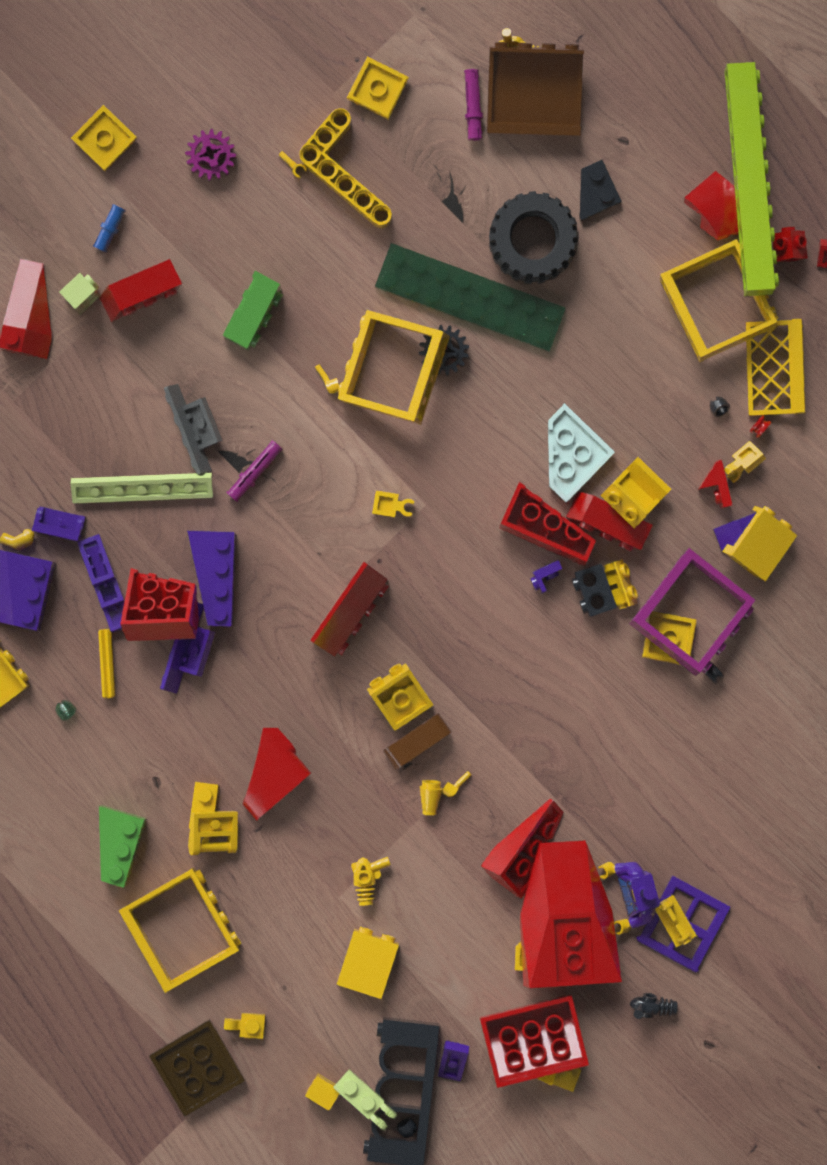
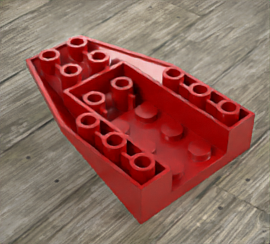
M586 840L539 843L520 912L523 986L527 988L622 982L612 908Z

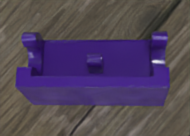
M40 506L36 511L32 531L79 542L86 517Z

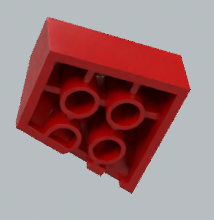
M131 568L120 623L127 641L196 639L199 622L196 584L174 578L167 580L159 578L157 574L148 573L147 575Z

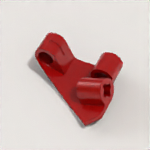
M262 728L255 765L243 800V806L256 821L311 774V771L296 755L295 747L279 728Z

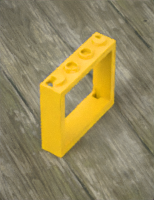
M737 239L660 274V282L699 362L776 328L777 319H779L775 307H770L766 300L769 298L768 295L753 296L765 323L713 347L706 348L674 281L732 254L742 273L740 244Z
M367 310L360 320V332L352 345L353 353L351 360H348L345 366L346 375L344 381L339 385L338 399L350 405L421 425L450 336L440 330ZM376 321L432 337L408 412L352 396Z
M194 867L119 910L165 993L240 950L238 945L241 944L238 935L235 931L230 932L227 926L230 922L224 911L219 912L215 905L218 903L216 896L212 890L207 891L204 886L206 879L201 870L196 871ZM191 877L230 947L171 980L133 910Z

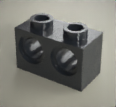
M602 563L574 573L575 578H572V583L575 591H580L583 600L579 601L583 614L588 613V616L592 617L617 608ZM587 573L593 574L596 578V582L592 587H588L583 583V577ZM597 595L603 599V606L600 609H595L591 606V598Z

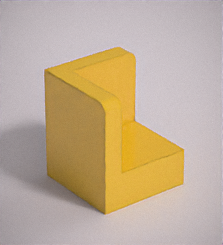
M318 1073L308 1088L305 1097L326 1110H330L340 1093L333 1088L334 1082Z

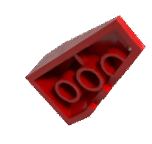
M549 799L500 841L486 857L481 867L492 879L522 899L527 890L539 843H547L548 839L553 838L564 813L563 810L553 799Z

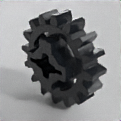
M439 325V330L450 336L447 350L451 352L443 356L438 376L441 371H445L446 376H449V370L452 369L457 373L458 365L465 366L462 358L467 359L469 357L467 353H464V350L469 349V345H463L466 336L460 338L458 336L460 333L459 329L452 332L451 325L448 326L447 330H444L443 326ZM423 335L426 343L420 342L419 346L424 348V350L419 352V356L426 357L432 337ZM451 338L457 341L460 350L453 347ZM457 358L454 363L444 366L447 360Z

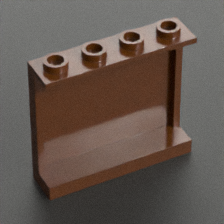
M495 42V46H490L487 133L581 136L584 49H579L578 44H565V48H556V44L542 43L541 47H532V43H518V47H509L508 42Z

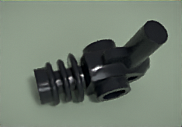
M644 993L643 997L633 998L629 1003L630 1007L635 1010L634 1017L636 1019H641L642 1017L653 1018L657 1014L660 1017L663 1014L666 1016L667 1013L668 1016L676 1015L678 1009L677 1001L670 999L668 1003V999L664 1000L663 997L658 1000L657 996L652 993Z

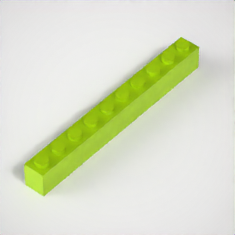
M755 62L730 63L726 65L724 74L744 297L772 295L775 287L779 285L778 273H774L773 264L777 262L776 251L772 250L771 242H774L775 234L774 228H770L769 219H772V205H768L767 196H770V183L766 182L765 174H768V160H764L763 151H766V138L762 137L761 129H764V115H760L759 106H762V93L758 92L757 84H760V71L756 70Z

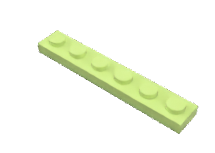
M194 473L71 478L70 483L73 503L213 498L212 473H202L199 475Z

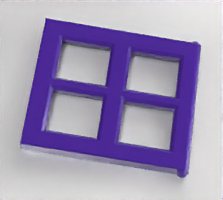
M672 875L659 902L672 896L677 888L694 898L685 914L688 921L700 901L717 910L707 931L689 921L697 937L702 939L692 960L675 951V944L672 940L667 947L650 937L660 919L656 911L653 920L645 925L641 935L637 936L636 939L643 945L693 972H698V967L725 919L730 906Z

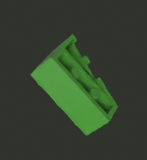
M254 271L252 275L254 279L248 290L244 291L243 299L238 308L235 309L223 333L225 339L248 351L251 346L255 348L261 338V335L258 334L261 327H267L272 317L269 313L273 305L277 307L283 297L281 285L257 271Z
M104 805L99 806L101 881L123 888L127 885L146 818Z

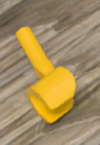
M283 151L279 153V156L292 168L294 177L301 178L295 172L296 167H302L307 172L305 165L295 163Z
M316 365L315 368L322 377L327 391L331 394L338 392L339 383L337 378L329 380L321 365Z
M467 771L455 785L447 782L442 789V793L447 797H453L461 785L472 775Z

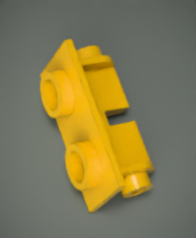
M623 559L604 565L609 586L618 585V588L611 591L619 610L637 604L638 593L636 588L631 585L629 579L630 570L627 564L623 562Z
M674 895L660 902V906L655 911L676 948L692 941L691 939L697 935Z

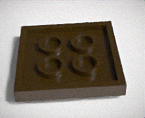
M211 1019L149 1055L184 1117L246 1080Z

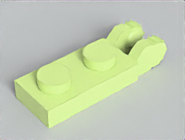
M350 1069L333 1087L382 1130H385L388 1126L384 1120L375 1114L379 1107L390 1118L395 1119L397 1116L384 1103L385 1100Z

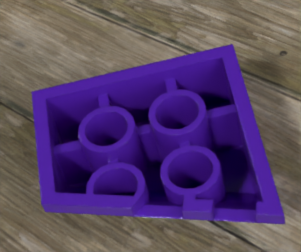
M0 550V622L37 631L41 630L55 562Z

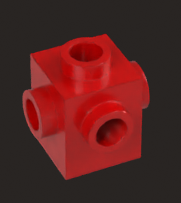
M795 227L781 228V232L774 233L775 238L772 247L776 251L777 262H794L808 259L805 231L795 230Z

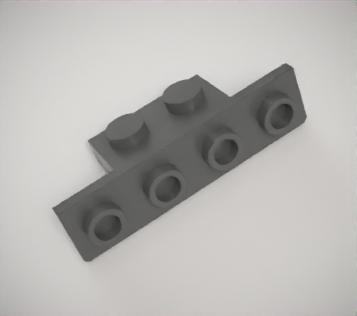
M179 384L164 387L166 401L173 411L174 422L180 429L182 442L188 450L193 469L198 475L211 472L212 469L204 449L221 442L222 438L206 397L186 405Z

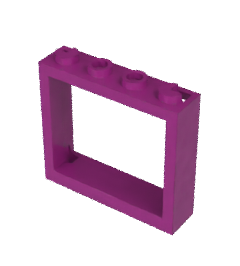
M688 548L629 624L693 675L697 676L701 671L704 674L713 664L710 660L714 654L719 655L727 645L724 643L727 637H733L740 629L739 621L742 618L747 619L753 612L752 604L755 602V599ZM689 563H692L743 603L699 662L645 621Z

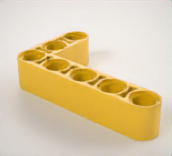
M343 108L335 109L301 148L299 154L301 163L374 226L386 228L392 221L390 208L327 155L351 127L349 112ZM337 116H344L347 122L343 126H338L334 123V120ZM328 133L332 136V139L329 143L324 144L319 141L320 135ZM307 151H314L317 157L313 161H307L304 159V155ZM325 166H331L335 171L333 175L328 177L321 173L322 169ZM343 181H349L352 184V188L345 192L339 188V185ZM367 196L370 199L369 205L365 207L358 205V198ZM378 211H384L388 214V218L383 222H379L375 219V214Z

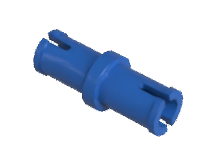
M112 204L105 222H102L100 225L102 229L93 247L107 253L114 234H117L119 231L117 228L126 212L125 209Z

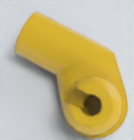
M30 529L24 530L22 534L16 537L3 533L0 543L15 550H22L34 542L35 534Z

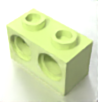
M81 273L59 291L80 315L101 296L97 292L100 287L88 274L83 277Z

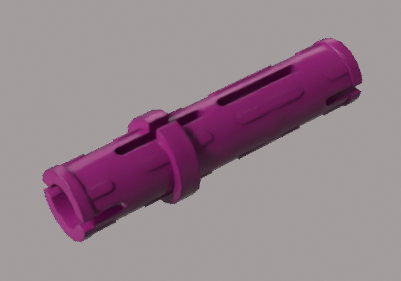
M467 69L464 70L467 105L465 120H467L468 140L480 141L483 139L481 127L483 113H481L479 70Z
M271 440L244 473L241 472L239 474L240 478L226 493L238 502L250 487H254V482L283 449Z

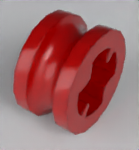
M763 415L749 430L751 433L755 432L757 438L771 424V421H765V416Z

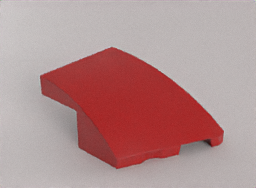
M715 171L684 197V203L701 215L700 228L716 240L728 238L730 235L739 234L735 187Z

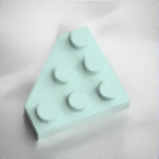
M564 403L548 420L549 487L566 503L615 452Z

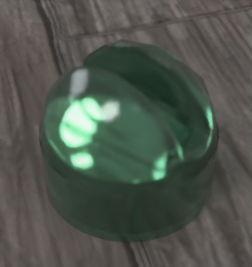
M62 700L61 703L56 704L55 711L59 718L65 721L75 714L76 707L70 701Z

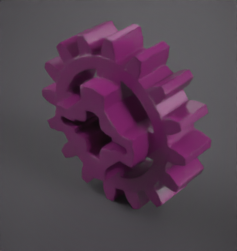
M210 129L209 134L206 135L201 130V137L198 138L196 135H193L195 142L187 143L191 151L185 152L186 156L191 157V159L186 161L187 165H194L191 171L193 174L199 171L200 179L207 175L208 180L211 181L213 175H216L218 180H220V173L229 174L228 166L234 168V163L230 160L236 158V154L231 153L235 146L234 144L228 145L231 139L229 136L223 139L222 131L214 135L213 129ZM210 140L218 141L222 145L216 146ZM202 143L203 147L199 153H196L198 146ZM212 150V152L215 153L214 159L210 160L209 157H206L208 155L207 151ZM226 155L224 163L219 167L221 158ZM206 164L210 166L212 170L204 169L200 165Z

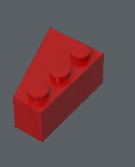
M168 259L108 285L99 298L110 321L113 322L133 314L142 307L146 308L157 303V300L162 297L167 299L176 295L182 282L171 260Z
M577 492L566 515L567 518L580 523L579 526L590 532L595 530L600 533L599 536L610 542L614 539L620 542L619 546L630 552L632 549H642L653 526L642 520L633 528L608 502L594 495Z

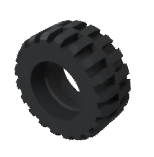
M531 191L525 195L522 193L518 194L512 200L508 199L498 209L492 220L489 232L490 252H492L493 260L500 266L501 271L505 275H510L511 279L515 281L521 280L525 284H531L532 282L541 284L549 279L553 280L568 268L575 256L579 239L576 219L571 215V210L568 206L565 207L560 199L557 197L554 199L548 193L536 194V191ZM526 217H540L548 221L555 231L556 241L554 248L547 256L541 259L531 260L524 258L513 247L512 231L516 224Z

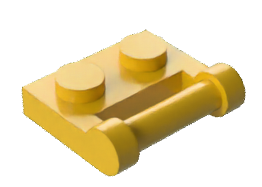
M238 812L191 813L190 842L188 847L190 855H199L200 852H237ZM227 836L226 842L200 843L201 837Z

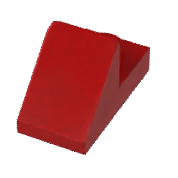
M718 460L714 463L698 490L716 486L717 490L713 491L716 505L720 504L721 509L732 506L723 462Z

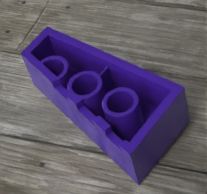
M187 531L207 625L233 627L236 533Z

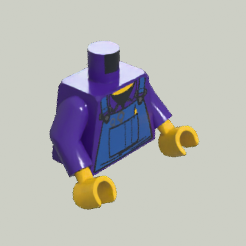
M606 862L600 865L598 869L603 868L606 871L600 878L606 879L615 873L617 874L629 920L621 919L614 922V925H621V931L616 934L628 933L631 927L634 929L650 923L655 914L654 909L660 906L652 874L643 870L636 862L616 863L615 865L612 862Z

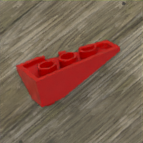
M20 259L2 326L0 349L48 360L52 330L50 326L44 264Z

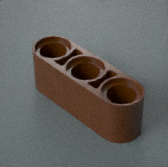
M437 713L388 746L383 752L394 769L397 770L452 733L441 715Z

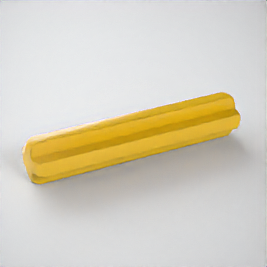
M101 629L98 631L102 697L114 698L112 632L110 629Z

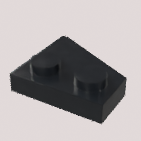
M599 160L581 169L580 221L622 202L603 160Z

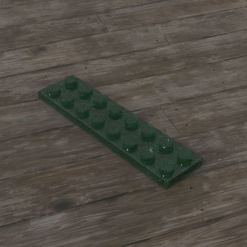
M393 243L390 244L375 284L377 289L550 352L566 307Z

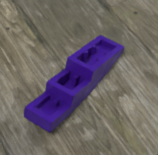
M97 534L77 543L110 631L114 633L122 630L120 623L125 598L100 534Z

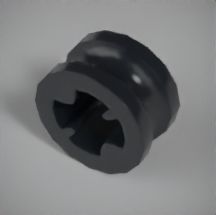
M714 664L705 673L715 685L718 683L719 678H724V675Z

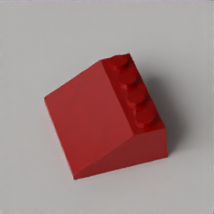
M363 562L310 641L334 657L337 654L342 656L349 646V643L346 642L351 634L356 636L362 627V624L359 623L364 615L369 617L376 605L373 604L377 596L382 598L389 586L386 584L388 579Z
M571 994L480 1016L497 1088L589 1065Z

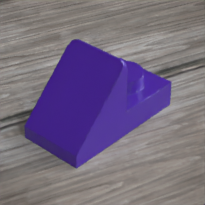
M756 513L713 529L721 551L724 550L727 544L735 545Z
M446 1041L438 1077L461 1081L470 1046Z

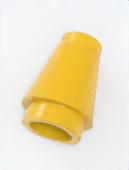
M423 780L422 786H419L423 809L422 814L436 815L443 789L441 782L437 780Z

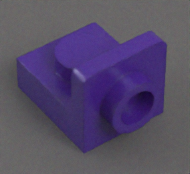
M559 560L532 572L534 577L530 578L536 591L540 590L541 593L547 592L541 578L545 577L548 581L559 576L558 570L562 569Z

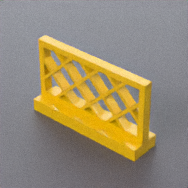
M802 319L777 321L776 328L767 331V334L759 343L753 338L746 341L749 416L806 414ZM765 321L746 322V331L750 330L751 327L765 323ZM778 326H788V336L782 342L772 334ZM769 336L779 343L771 354L761 346ZM788 339L789 348L784 345ZM751 341L756 345L753 349L751 346ZM758 347L768 356L760 366L752 361V354ZM781 347L789 352V359L783 365L773 357ZM770 359L780 367L772 377L761 369ZM788 363L790 372L785 368L788 365ZM752 364L757 368L753 373ZM782 370L790 376V382L784 388L774 381V378ZM759 371L769 379L760 390L753 384V377ZM771 382L781 390L772 401L762 392ZM789 386H790V395L786 392V390L789 388ZM753 388H754L756 391H758L754 396H753ZM784 393L791 399V409H780L775 404V401ZM760 394L770 402L764 410H754L753 401ZM772 405L776 408V410H768V409H769Z

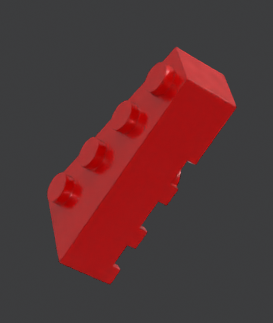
M520 481L499 526V529L582 566H585L596 542L595 539L577 525L563 517L559 511L550 507L542 498L528 490Z

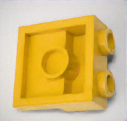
M406 663L394 665L390 668L389 675L383 679L381 677L373 679L369 684L370 687L367 689L394 731L433 706V703Z

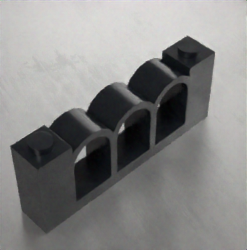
M383 1017V1023L378 1022L376 1036L381 1037L380 1043H384L379 1053V1065L384 1074L377 1080L375 1092L382 1097L380 1093L381 1085L386 1080L392 1078L423 1081L420 1106L395 1104L386 1100L384 1102L394 1112L419 1114L417 1139L384 1135L371 1120L373 1134H370L369 1140H364L363 1154H368L367 1161L397 1165H424L439 1023ZM395 1045L427 1048L424 1074L397 1071L389 1068L384 1061L385 1052L388 1048ZM380 1107L375 1112L378 1117L385 1113Z

